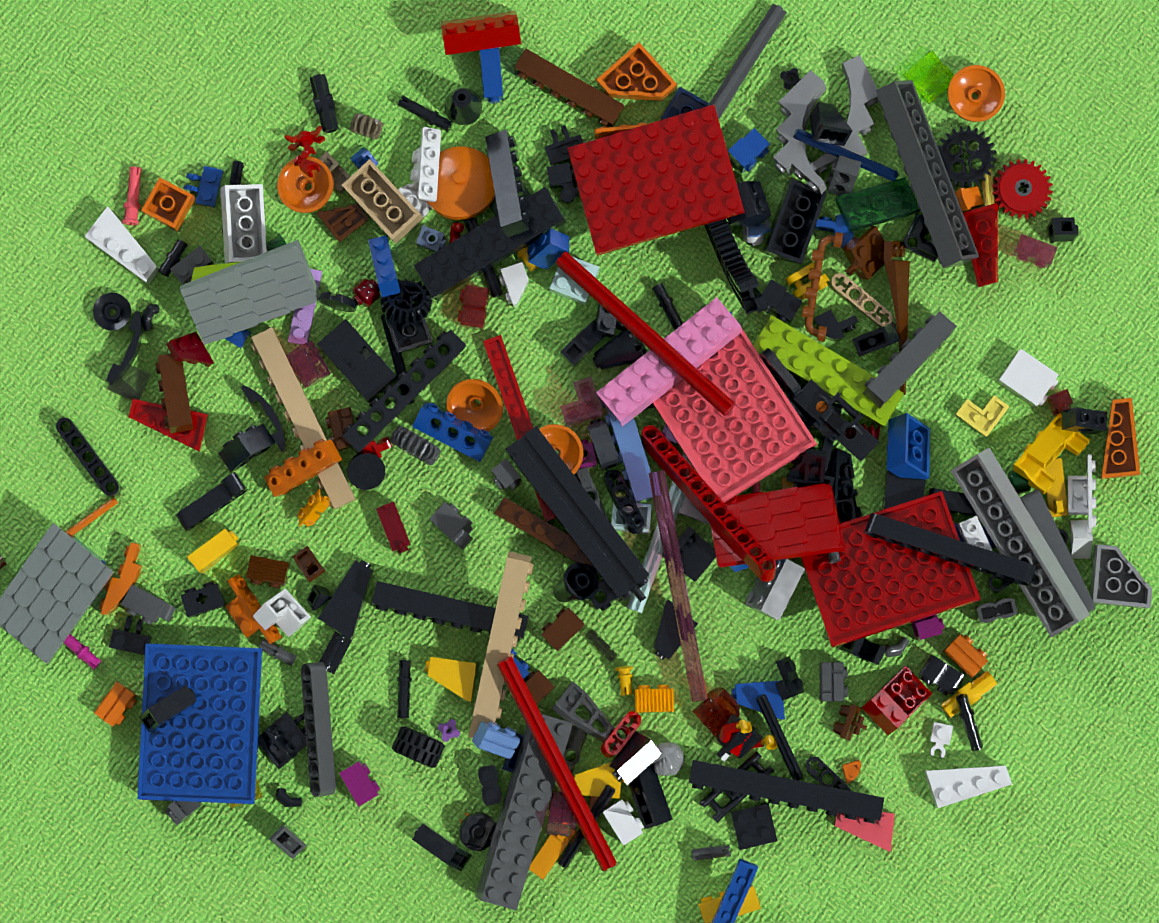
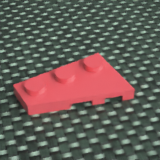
M882 812L880 821L876 820L875 824L863 822L864 818L856 816V820L844 818L845 814L837 813L834 826L891 852L895 813Z

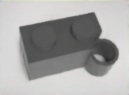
M445 502L429 519L457 546L464 550L473 540L469 535L474 530L471 527L473 523L466 516L462 518L457 514L459 509L452 503L448 505Z
M131 585L121 603L126 608V613L134 617L136 614L142 616L141 620L149 625L153 622L157 624L159 618L169 622L176 610L172 605L134 585Z

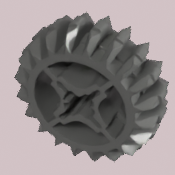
M398 426L394 430L390 439L392 444L428 465H433L441 452L433 443L402 426Z

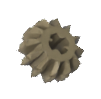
M355 114L351 121L350 129L358 135L379 139L383 130V123L367 115Z

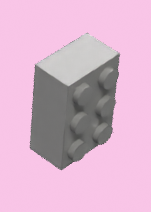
M788 559L775 560L776 570L772 581L764 582L756 577L755 585L746 598L745 605L762 615L780 620L805 568Z

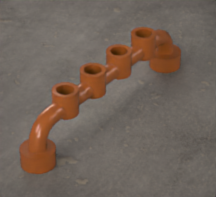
M836 232L835 236L828 235L822 238L817 250L813 249L811 261H815L814 269L810 268L808 279L812 280L811 287L806 288L805 298L808 299V305L803 306L802 317H805L807 332L817 337V341L825 342L827 327L819 326V329H815L812 321L825 247L828 243H834L833 247L841 248L843 233Z

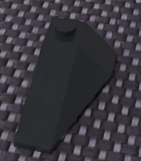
M835 449L827 476L835 477L832 490L839 523L841 524L861 517V510L856 504L855 496H858L857 489H854L852 481L855 475L851 454Z

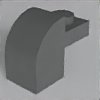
M173 801L165 812L176 825H179L203 804L201 802Z

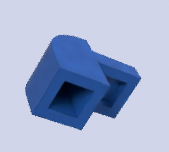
M837 214L835 221L828 217H821L817 220L815 230L833 232L834 236L836 232L843 233L841 249L853 239V227L844 216Z

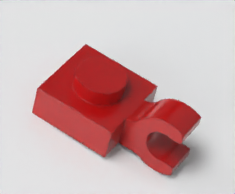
M388 436L382 438L377 443L373 439L361 452L375 453L381 458V451L391 448L392 445Z

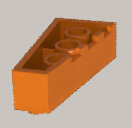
M1132 398L1112 400L1101 480L1140 476Z

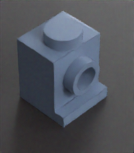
M423 225L416 244L436 252L445 247L447 239L444 238V233ZM434 236L436 239L434 242H430L428 238Z

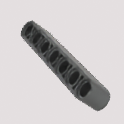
M1036 489L1020 497L1088 612L1095 610L1094 602L1040 491Z
M323 662L306 663L301 667L309 783L311 794L314 797L333 795L336 790L327 670Z

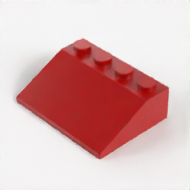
M516 11L441 22L445 55L521 44Z

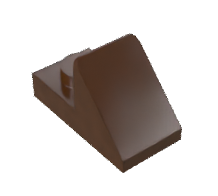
M308 546L292 557L309 582L325 572L324 567Z

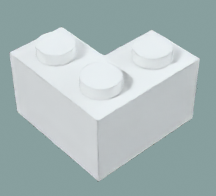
M286 588L264 603L253 615L264 630H267L276 623L288 637L298 631L311 618Z

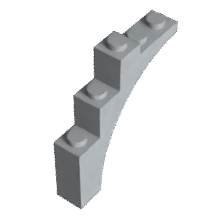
M858 55L842 64V70L849 90L847 124L853 132L845 146L840 147L864 157L867 155V150L858 134L863 136L872 131L871 128L874 122L865 105L871 107L878 103V95L876 92L877 87L861 56ZM825 153L810 165L817 174H821L828 170L827 166L837 162L838 157Z
M810 70L779 101L780 112L787 119L776 129L777 139L784 147L773 158L776 163L774 166L779 172H785L789 176L794 173L800 180L805 179L811 190L814 192L817 190L822 194L827 188L824 181L816 174L808 161L805 143L793 138L796 129L806 131L810 113L817 100L826 91L824 81Z

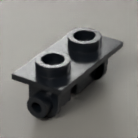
M336 631L319 661L323 662L326 670L332 674H335L352 642L351 639Z

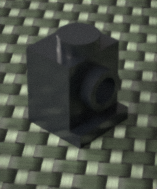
M1074 217L1052 218L1047 226L1050 243L1073 241L1079 232L1078 225H1075Z

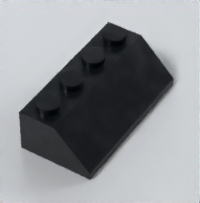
M793 179L787 181L762 253L780 260L802 264L827 192L824 191L821 194L817 190L814 192L804 183Z

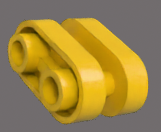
M815 262L785 279L789 286L795 284L797 290L793 294L795 297L801 298V300L806 299V288L811 287V282L804 285L801 280L809 276L810 268L814 269ZM826 274L820 276L818 291L828 286L829 278Z

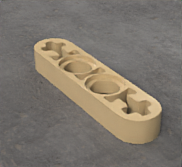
M843 273L833 276L831 280L832 288L877 326L883 327L892 322L893 316L890 311ZM836 278H843L845 286L848 283L852 285L847 289L846 293L843 292L845 288L842 285L838 287L835 285ZM852 289H856L860 293V297L856 300L849 297V292ZM865 302H872L874 310L867 312L864 309ZM878 308L881 309L878 312L880 315L884 316L886 314L888 316V323L885 321L881 323V318L878 315L875 318L872 316Z

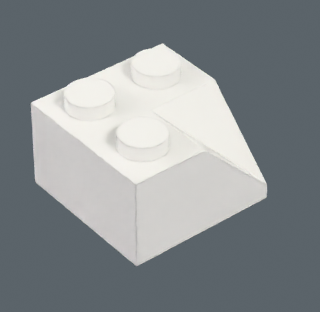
M621 799L605 809L603 814L621 843L625 845L643 834L641 829L644 826L638 817L634 819L630 813L633 811V808L628 800L624 802Z

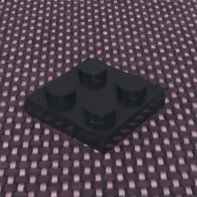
M769 803L731 812L740 850L777 841Z

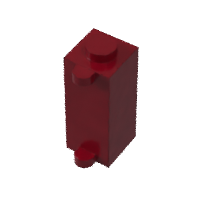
M395 502L376 508L392 551L398 552V554L408 551V547L412 545Z

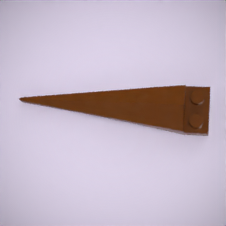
M884 241V263L893 298L897 333L900 341H898L900 353L903 350L901 346L907 341L910 261L902 260V257L905 255L903 241ZM906 382L900 387V391L904 393L903 395H906Z

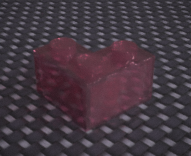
M592 377L573 382L578 401L560 406L567 427L604 416Z

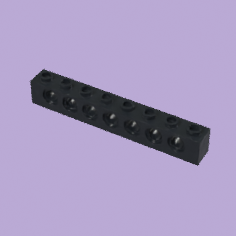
M451 329L447 333L443 331L436 338L438 342L434 346L430 344L423 351L425 355L421 359L417 357L410 364L412 368L407 373L403 371L396 378L398 382L394 386L390 384L384 389L383 393L385 395L381 399L376 397L369 404L371 408L367 412L363 410L355 418L357 422L353 426L349 424L342 431L344 435L341 439L357 455L466 348L467 345ZM441 346L446 347L448 354L441 355L438 352V348ZM428 359L432 360L435 364L434 368H427L425 361ZM411 374H420L421 381H413ZM398 387H406L408 394H399ZM387 399L392 400L394 407L391 409L387 408L384 405V401ZM378 413L381 416V420L374 422L371 419V414ZM364 426L367 429V434H358L357 428Z

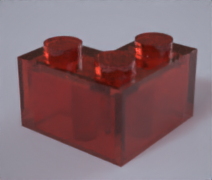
M466 285L465 289H461L460 300L463 303V311L459 310L457 322H461V327L484 331L490 294L489 288Z

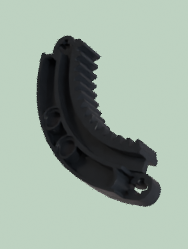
M726 218L705 224L704 226L723 272L746 314L757 311L758 314L767 311L766 301L757 288L759 286L758 281L750 271V268H748L745 259H743V255L738 248L737 242H735Z

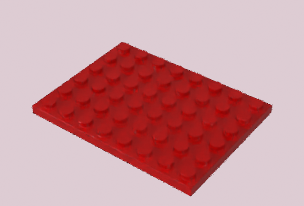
M715 105L568 147L597 256L745 213Z
M942 491L872 513L959 540ZM870 514L840 524L845 551L839 552L840 562L830 564L827 553L801 557L832 648L980 600L970 568L865 534L864 531Z

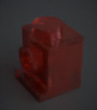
M1068 389L1050 395L1047 398L1053 416L1062 413L1064 410L1071 409L1070 405L1073 404Z

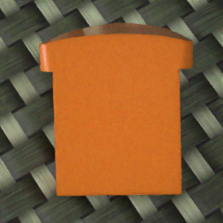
M978 186L966 189L959 188L955 192L962 211L984 204Z

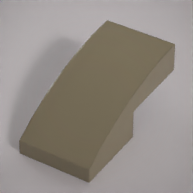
M325 152L319 160L324 162L330 169L333 176V187L342 194L345 191L342 184L351 176L328 152Z

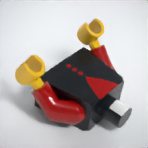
M735 714L731 715L717 736V741L722 745V748L717 752V756L723 761H726L731 754L742 758L751 749L764 747V745H766L768 750L777 748L773 736L767 735L763 739V736L751 725V722H746Z

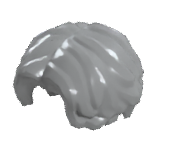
M671 741L658 744L657 748L662 754L652 762L655 773L661 776L676 775L684 765L685 755H683V750L677 743Z

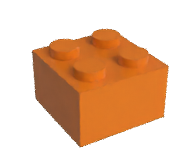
M159 177L141 211L146 216L178 232L196 198L189 192Z

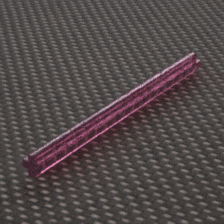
M664 470L648 474L692 702L706 700L708 697Z

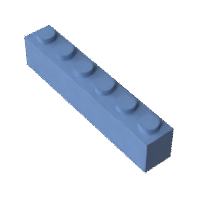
M600 401L602 409L606 408L604 404ZM606 408L608 415L605 416L608 427L612 426L614 433L610 435L614 445H618L619 452L617 454L620 463L623 462L625 470H622L625 481L630 483L631 488H629L633 499L637 503L657 497L658 493L634 418L622 427Z

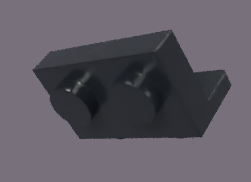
M273 724L258 736V744L276 767L281 769L298 754L295 751L294 745L283 736L282 730Z

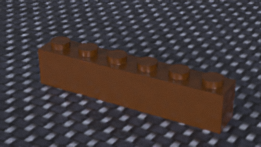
M526 48L514 67L517 77L522 80L528 79L532 81V85L540 90L546 89L549 91L548 94L555 99L560 97L566 101L565 104L573 109L575 107L579 108L586 117L591 118L593 116L598 119V123L602 126L614 127L624 110V104Z
M503 498L494 513L497 517L575 563L580 562L591 565L568 534L509 499Z

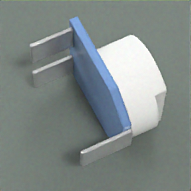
M766 219L765 225L762 223L759 226L743 225V240L752 245L761 244L764 241V234L771 231L770 220Z

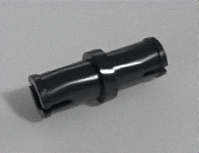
M177 239L170 253L166 254L167 258L160 269H158V272L165 277H169L170 269L181 261L180 257L186 247H188V244Z

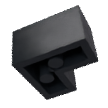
M770 280L762 293L768 310L764 312L767 314L772 312L777 315V319L784 323H791L803 301L786 292L787 288Z
M264 424L257 427L252 425L245 430V433L240 431L232 437L234 440H229L223 444V449L218 454L231 473L243 467L253 457L266 452L276 442Z

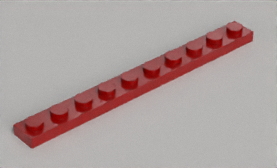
M499 335L485 340L483 343L515 436L519 440L533 429L502 336ZM536 493L545 521L556 519Z

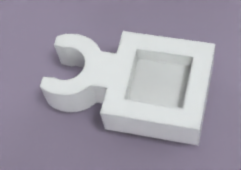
M933 722L930 741L935 742V745L930 749V755L934 756V751L940 749V757L943 758L945 756L943 746L944 744L950 745L953 726Z

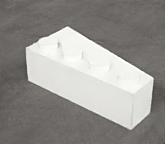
M107 206L85 237L149 285L158 273L159 268Z
M1006 766L924 771L936 808L1012 785Z

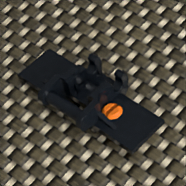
M811 379L802 388V392L793 398L796 403L814 418L816 422L812 426L822 433L831 444L836 440L840 442L860 462L879 443L873 435L858 423L864 414L858 413L841 397L840 392H837L831 398ZM835 402L854 418L852 423H849L847 420L845 421L834 411L835 409L832 405ZM849 428L854 429L856 436L853 439L846 438L845 430Z

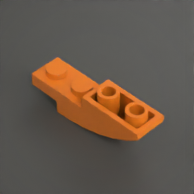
M132 542L130 546L127 545L124 553L126 560L124 564H121L118 575H121L120 579L112 577L111 580L107 581L105 587L107 594L105 599L102 598L100 602V614L107 616L115 610L124 600L131 585H135L143 567L135 564L141 545Z

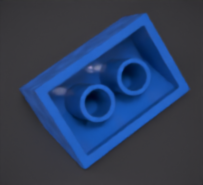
M908 413L889 419L887 470L902 478L929 479L930 428Z

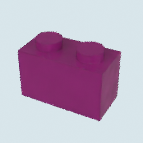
M361 761L339 773L358 807L380 795L378 791L381 790L376 780L372 781L368 774L371 771L367 764H362Z

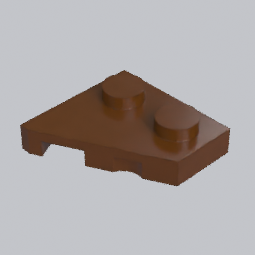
M358 204L334 208L328 211H319L317 213L339 243L369 221V218Z

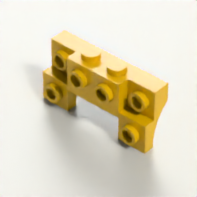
M1059 413L1044 431L1038 432L1035 441L1025 447L1024 453L1014 463L1013 471L1029 480L1028 485L1038 489L1044 495L1056 480L1046 469L1065 448L1078 456L1089 444L1090 439L1080 432L1062 430V414Z

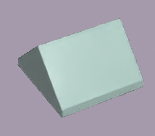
M613 502L612 526L616 531L629 532ZM636 503L644 518V529L641 533L649 534L652 504ZM625 506L623 510L625 512H632L633 508ZM633 517V518H632V519H633L632 525L635 524L636 526H639V524H636V523H635L634 517Z

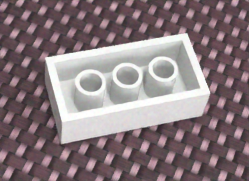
M263 184L225 185L221 187L225 263L245 261L267 252Z

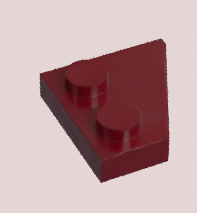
M197 331L170 340L166 344L175 361H186L195 365L203 363L205 367H210L214 364Z

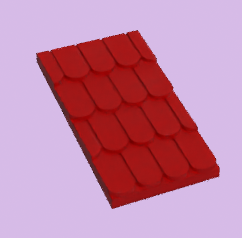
M822 483L801 488L792 487L765 493L756 492L734 496L725 502V505L774 560L845 551L833 490L830 484ZM710 525L718 566L720 568L730 566L734 572L749 568L715 528Z

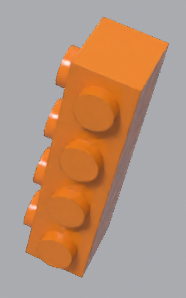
M318 440L313 443V448H305L298 452V457L294 458L293 456L286 459L283 466L280 467L278 465L269 470L270 473L264 476L273 496L277 497L288 493L340 462L342 458L333 441Z

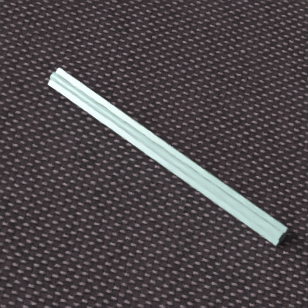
M683 452L682 456L692 466L691 462ZM672 482L642 564L650 574L649 578H647L649 580L648 583L640 588L646 599L640 602L633 593L627 606L628 609L642 613L685 496L674 482Z

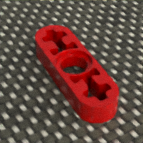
M630 711L624 715L601 745V752L605 757H614L628 742L641 724V716L638 713ZM630 718H633V724L627 727L626 725L630 722ZM618 730L624 731L625 739L618 737ZM613 742L617 743L612 748V751H609V746Z

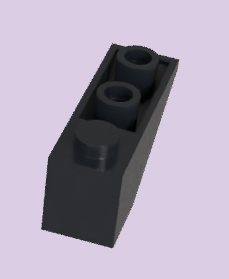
M596 319L560 351V355L573 368L605 337L604 335L594 333Z

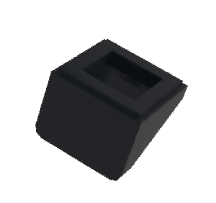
M314 585L307 598V602L312 610L315 611L329 601L332 595L327 588Z

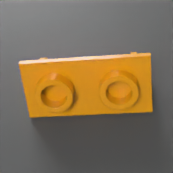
M320 489L309 497L308 503L304 507L300 508L297 515L299 527L303 524L308 527L314 525L321 516L320 513H323L330 505V498L320 496Z

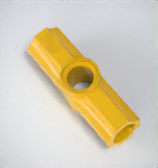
M986 671L974 681L962 686L956 691V694L940 705L949 718L960 712L956 696L967 694L971 706L983 694L995 687L997 683L993 676Z

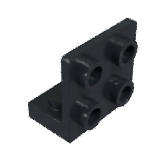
M689 526L664 556L685 575L696 582L714 561L716 553L715 548L696 534L695 530Z

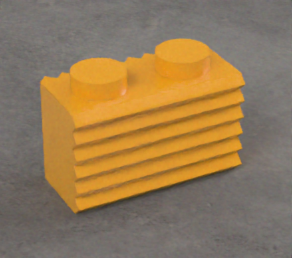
M638 685V689L634 690L635 713L674 712L673 688H669V685H658V689H650V685Z

